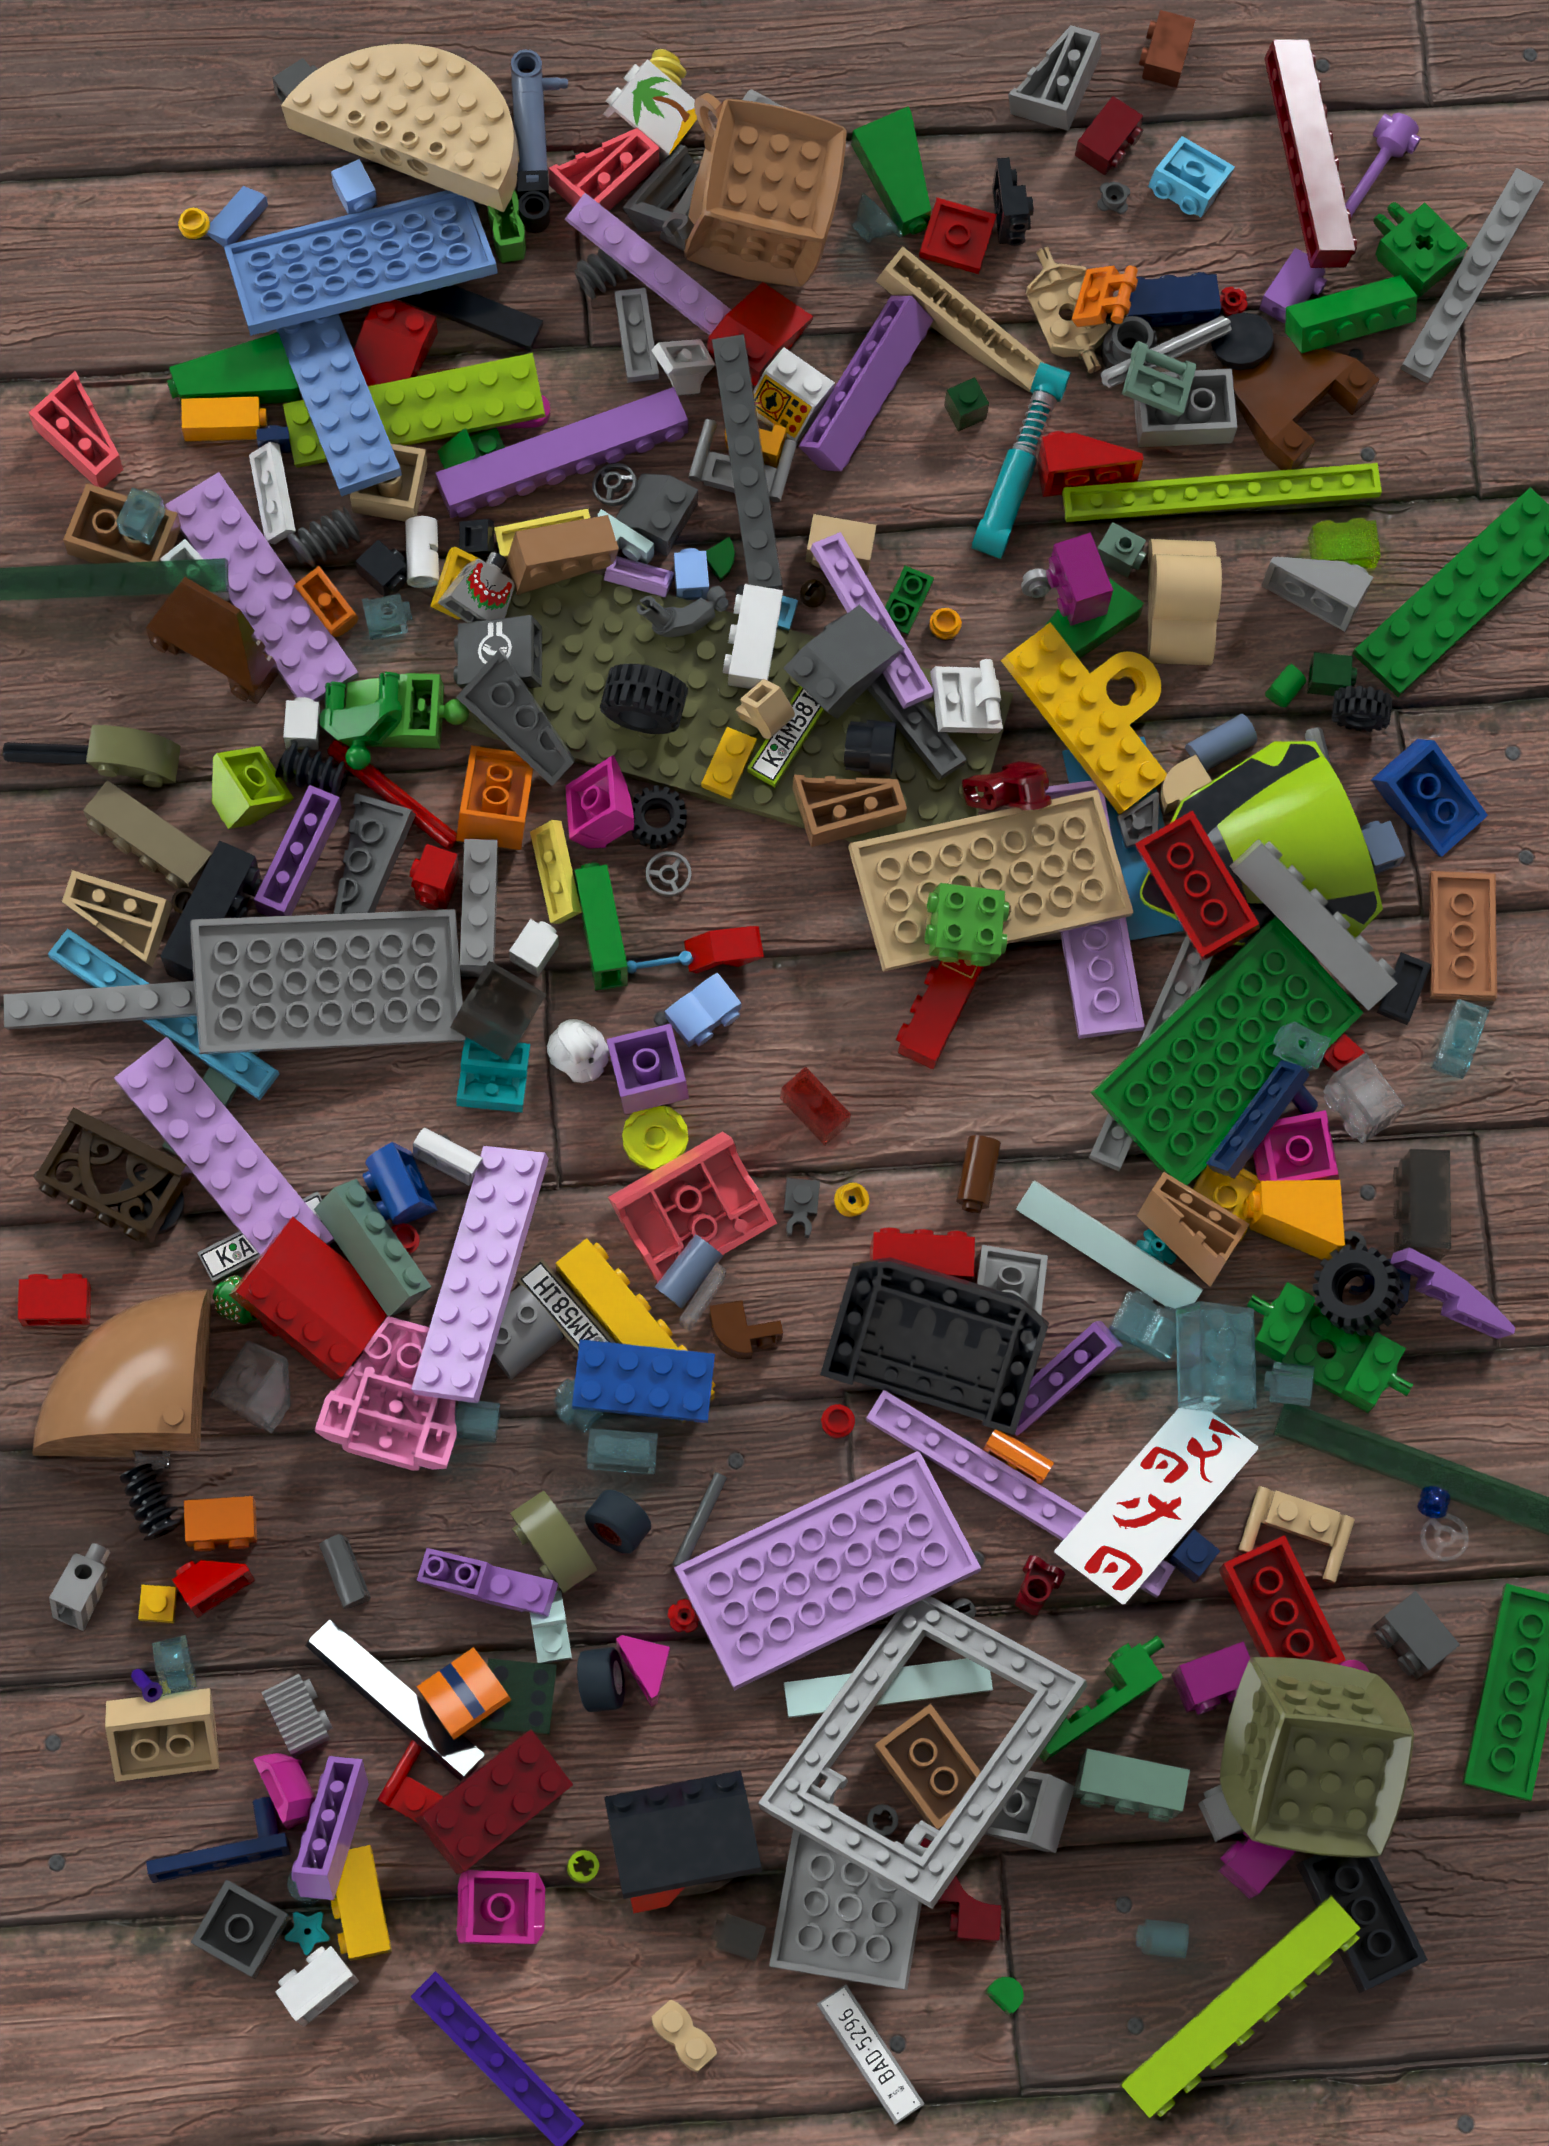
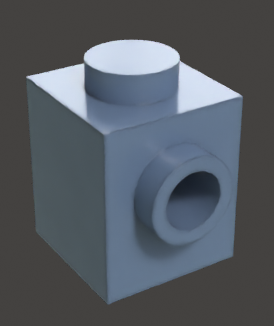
M1373 821L1364 825L1361 831L1369 851L1374 873L1377 874L1400 866L1405 853L1391 821L1382 824L1379 821Z

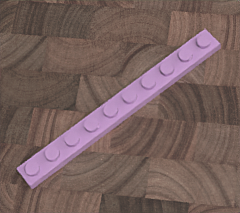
M883 1390L866 1417L865 1421L914 1451L919 1450L924 1457L1062 1541L1087 1514ZM1163 1560L1139 1588L1157 1598L1175 1567Z

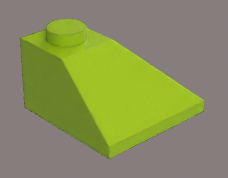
M261 746L216 753L213 757L212 804L228 829L251 825L294 799L281 777H275L276 769Z

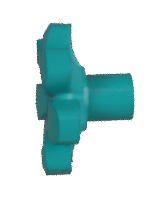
M1147 1229L1144 1231L1143 1237L1145 1241L1138 1240L1136 1246L1163 1264L1165 1261L1168 1265H1172L1177 1258L1171 1252L1172 1250L1152 1230Z

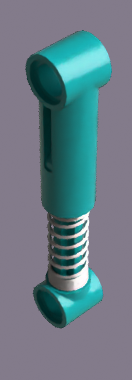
M1040 362L1030 390L1033 394L1030 400L1031 404L1028 405L1030 411L1025 413L1026 419L1022 421L1024 426L1020 427L1019 431L1021 434L1016 437L1018 442L1014 443L1013 448L1007 451L983 519H981L975 533L971 549L1002 559L1013 524L1038 462L1035 457V451L1038 450L1037 444L1041 442L1040 436L1045 434L1043 432V428L1047 427L1045 422L1050 419L1048 414L1053 411L1055 404L1061 402L1071 372Z

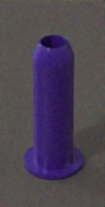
M134 1669L132 1671L131 1679L141 1689L144 1700L147 1702L157 1701L162 1695L160 1684L152 1682L142 1669Z

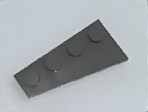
M355 793L353 802L355 812L353 819H350L348 830L350 833L348 850H345L343 863L345 864L343 878L339 882L334 914L375 912L416 816L412 809Z

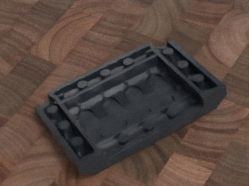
M891 1257L853 1263L820 1375L853 1385L855 1381L982 1420L983 1426L1015 1435L1049 1322L1023 1298Z

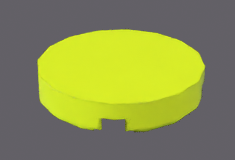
M664 1105L633 1112L624 1125L622 1133L623 1148L629 1159L636 1165L654 1171L685 1153L688 1144L687 1125L679 1113L671 1107Z

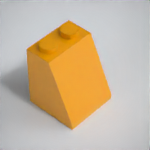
M1340 1180L1260 1181L1254 1190L1251 1191L1248 1199L1244 1200L1243 1214L1245 1219H1250V1230L1321 1260L1325 1258L1329 1261L1333 1258L1330 1254L1336 1249L1339 1252L1345 1246Z

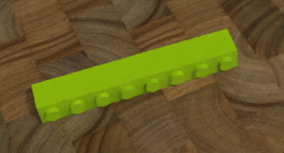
M1330 1895L1122 2082L1121 2086L1149 2118L1155 2113L1159 2117L1163 2116L1175 2105V2101L1172 2098L1181 2089L1186 2094L1202 2080L1198 2075L1208 2065L1214 2070L1228 2057L1225 2050L1234 2042L1240 2046L1255 2033L1251 2027L1259 2019L1266 2023L1281 2009L1277 2005L1278 2002L1286 1995L1291 1999L1298 1995L1307 1986L1303 1980L1313 1971L1320 1975L1333 1963L1330 1956L1337 1949L1341 1948L1345 1952L1358 1941L1359 1937L1356 1932L1360 1930V1926L1336 1899Z

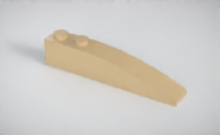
M902 246L876 279V282L892 295L913 296L932 317L933 322L930 325L932 328L984 365L1030 392L1038 366L1043 361Z

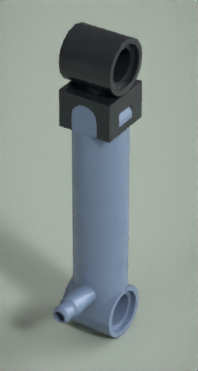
M524 49L515 53L511 59L514 130L519 149L517 194L519 216L523 222L524 230L536 234L544 231L550 223L543 91L568 88V79H560L558 77L543 78L540 56L532 50ZM523 69H531L532 72H530V73H523V72H521V70H523ZM530 210H539L541 213L537 215H531L527 212H529Z

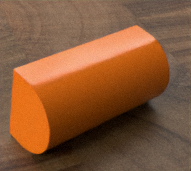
M320 566L294 585L332 636L338 637L345 634L357 623L359 617Z
M996 1429L983 1448L985 1452L1039 1485H1042L1055 1463L1009 1434Z

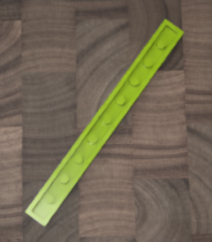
M1378 463L1066 487L1062 491L1066 522L1380 497L1382 493Z

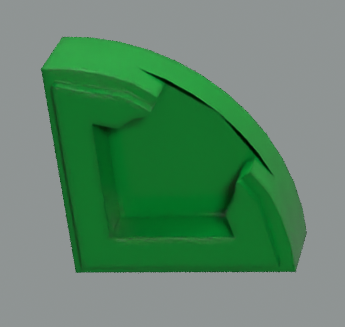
M730 537L706 551L707 565L720 582L729 575L734 563L735 551Z

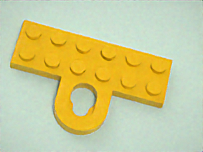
M1050 622L1000 660L1119 815L1165 780L1167 773L1130 726L1131 723L1157 703L1161 693L1159 673L1152 662L1146 657L1135 652H1120L1089 673ZM1128 677L1135 683V692L1130 696L1129 704L1126 706L1114 704L1107 695V682Z

